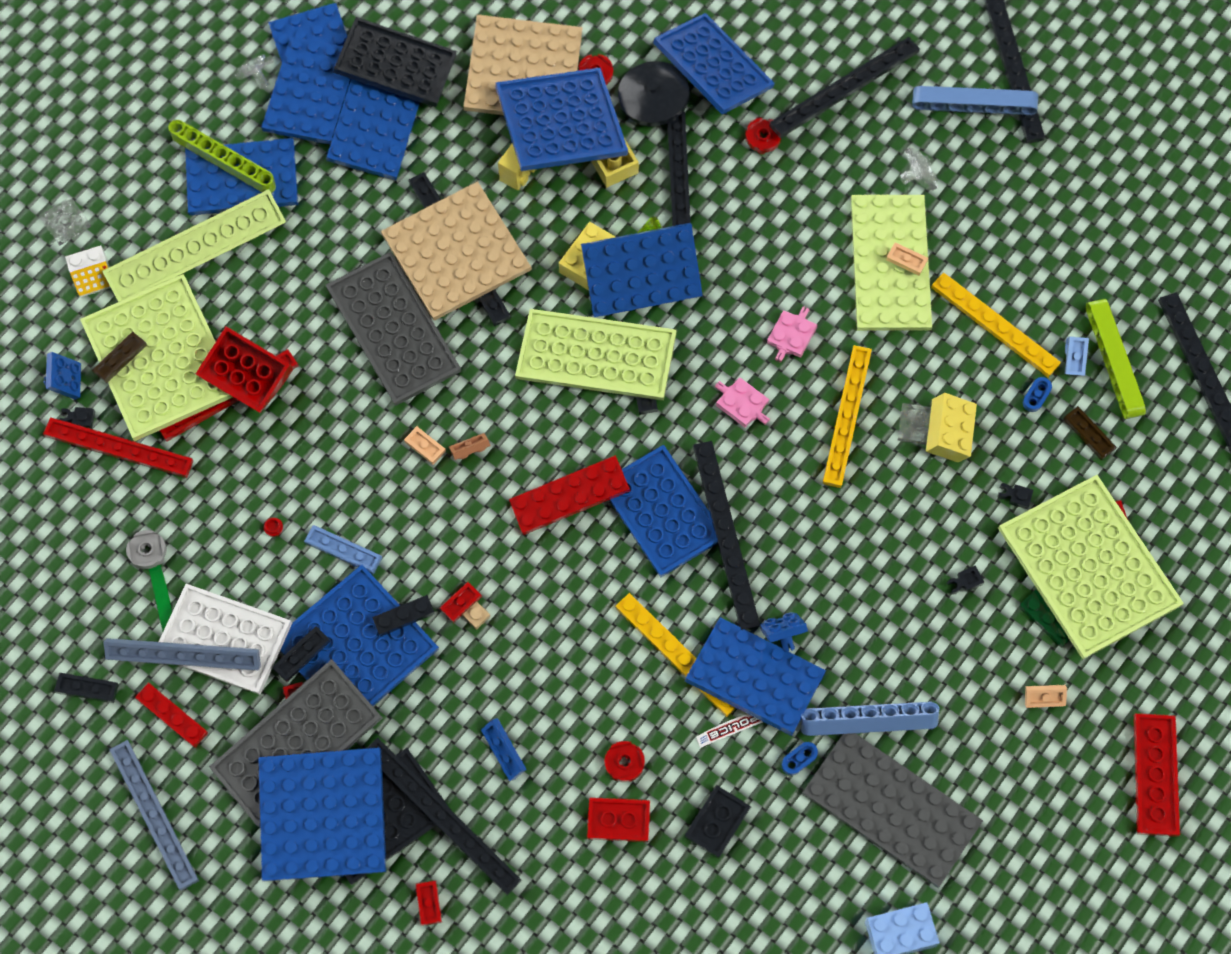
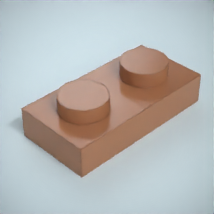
M485 433L449 446V449L455 460L464 459L469 454L484 451L490 446V443Z

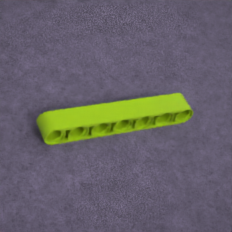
M181 120L170 122L168 129L176 143L261 192L268 189L271 193L275 191L276 184L271 172Z
M1107 299L1087 302L1086 312L1123 417L1130 419L1145 415V404Z

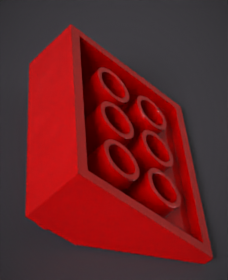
M225 326L195 374L261 413L284 385L293 371V367Z

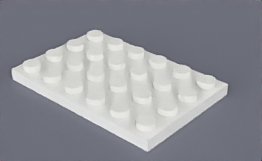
M185 584L159 642L259 649L261 663L259 670L179 666L260 695L292 622L277 615Z

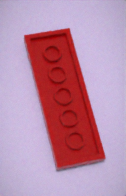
M615 455L513 497L509 501L523 535H526L630 492V489Z
M1135 713L1134 744L1137 834L1178 837L1180 836L1176 716Z

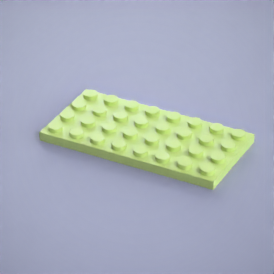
M851 195L857 331L932 330L928 261L920 276L886 260L895 242L928 258L924 195Z
M530 309L515 378L664 401L677 330Z

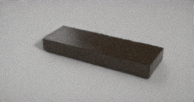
M132 332L92 369L93 373L107 384L147 346V343Z
M1079 406L1064 416L1063 420L1101 461L1116 450L1117 447Z

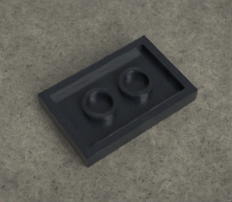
M716 785L684 837L719 859L751 809V806Z

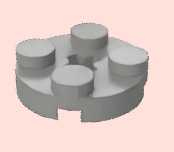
M143 530L133 535L134 538L128 542L126 553L136 568L150 569L164 562L167 552L166 543L154 531ZM145 546L151 548V551H149V553L145 554V552H142V550L145 549Z

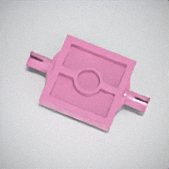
M802 307L799 315L783 310L767 339V344L779 350L775 357L777 362L778 360L782 362L785 354L802 357L817 329V324L805 319L810 311L807 307L806 309Z
M739 377L729 387L725 386L721 381L715 385V388L723 393V396L716 402V406L744 428L756 419L764 425L769 422L770 418L761 413L762 409L768 404L769 399Z

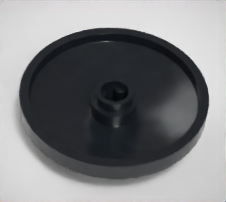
M649 61L633 67L625 74L618 88V99L623 113L631 121L644 126H660L675 120L687 107L690 97L687 78L676 66L663 61Z

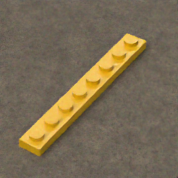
M944 272L932 284L931 288L1046 377L1049 378L1061 364L1053 355Z
M853 345L822 483L824 485L837 488L842 487L872 351L870 348Z
M630 593L626 595L615 608L686 677L697 658ZM698 689L726 717L736 709L728 703Z

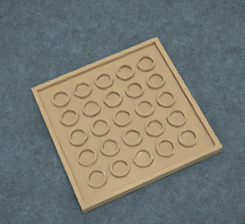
M477 15L464 111L504 115L495 88L496 82L577 71L583 27Z
M478 181L381 231L382 236L434 321L532 270L531 265Z

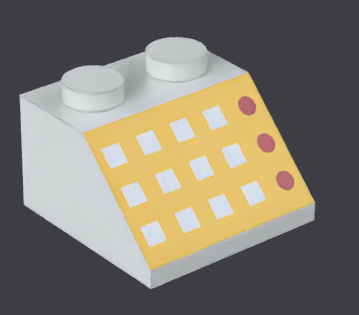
M102 246L65 257L80 298L111 288L102 272L110 267Z

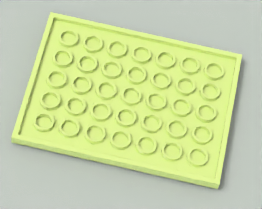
M184 274L80 319L99 363L132 332L147 343V346L108 382L134 441L232 398L229 394L195 374L216 341Z
M1098 475L998 527L1082 659L1091 656L1184 604Z

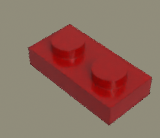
M467 582L440 607V611L455 623L463 613L482 598V595Z
M436 880L415 884L421 926L442 923Z

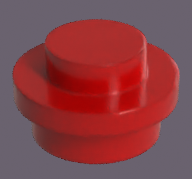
M269 518L264 523V531L271 537L278 536L283 531V523L278 518Z

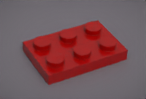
M589 798L587 839L648 842L650 800Z

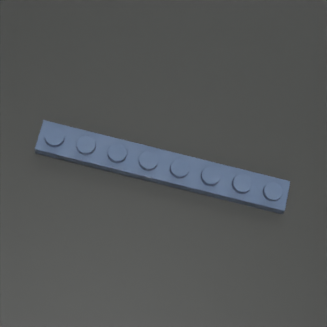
M106 638L104 641L106 660L259 670L261 667L259 649Z
M126 740L109 749L179 890L182 891L195 884L199 879L130 742Z

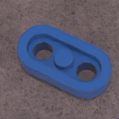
M1039 377L1033 382L1023 400V406L1027 411L1036 412L1042 407L1052 389V383L1049 379ZM1038 387H1043L1044 391L1039 390Z
M811 742L802 743L784 757L782 770L787 775L793 776L798 774L815 761L818 755L817 747ZM804 751H809L811 755L809 757L805 756ZM789 763H794V764H795V768H793V769L789 768V767H788V764H789Z

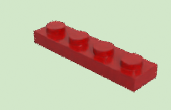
M149 682L135 697L194 748L208 734L202 726Z

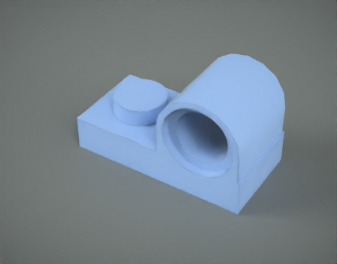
M1067 337L1065 344V354L1067 355L1065 374L1085 376L1089 338Z

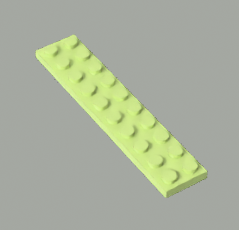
M268 189L102 272L118 302L173 279L286 223Z

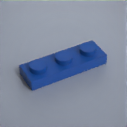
M498 718L491 720L481 729L509 781L515 780L527 770Z

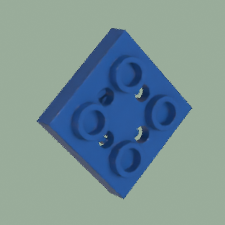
M54 352L48 353L46 376L44 377L46 381H43L46 389L72 399L80 398L81 363Z
M786 613L781 618H770L760 624L761 632L769 642L781 640L782 648L785 652H789V648L791 651L795 649L792 636L808 631L807 624L797 613Z

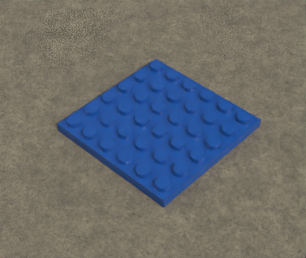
M601 68L496 82L495 88L521 171L628 155V148Z
M360 565L292 623L280 651L285 656L317 626L331 642L311 659L299 673L308 680L332 659L370 704L374 706L437 652L439 647L416 622L380 637L372 617L400 605L363 565Z
M381 748L259 757L262 881L386 872Z

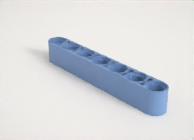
M917 86L913 89L912 106L918 110L1032 115L1038 111V93L1024 90Z
M933 702L811 708L806 709L803 716L801 714V732L808 736L933 729L938 725L939 706Z

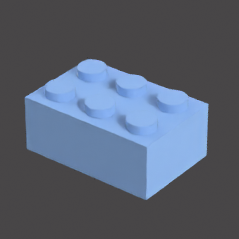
M927 902L869 917L865 921L874 954H911L936 947L939 944Z

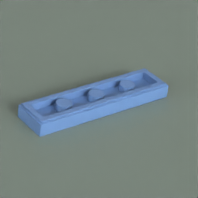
M315 525L312 526L304 540L305 544L353 566L359 567L363 565L373 575L382 560L381 555Z

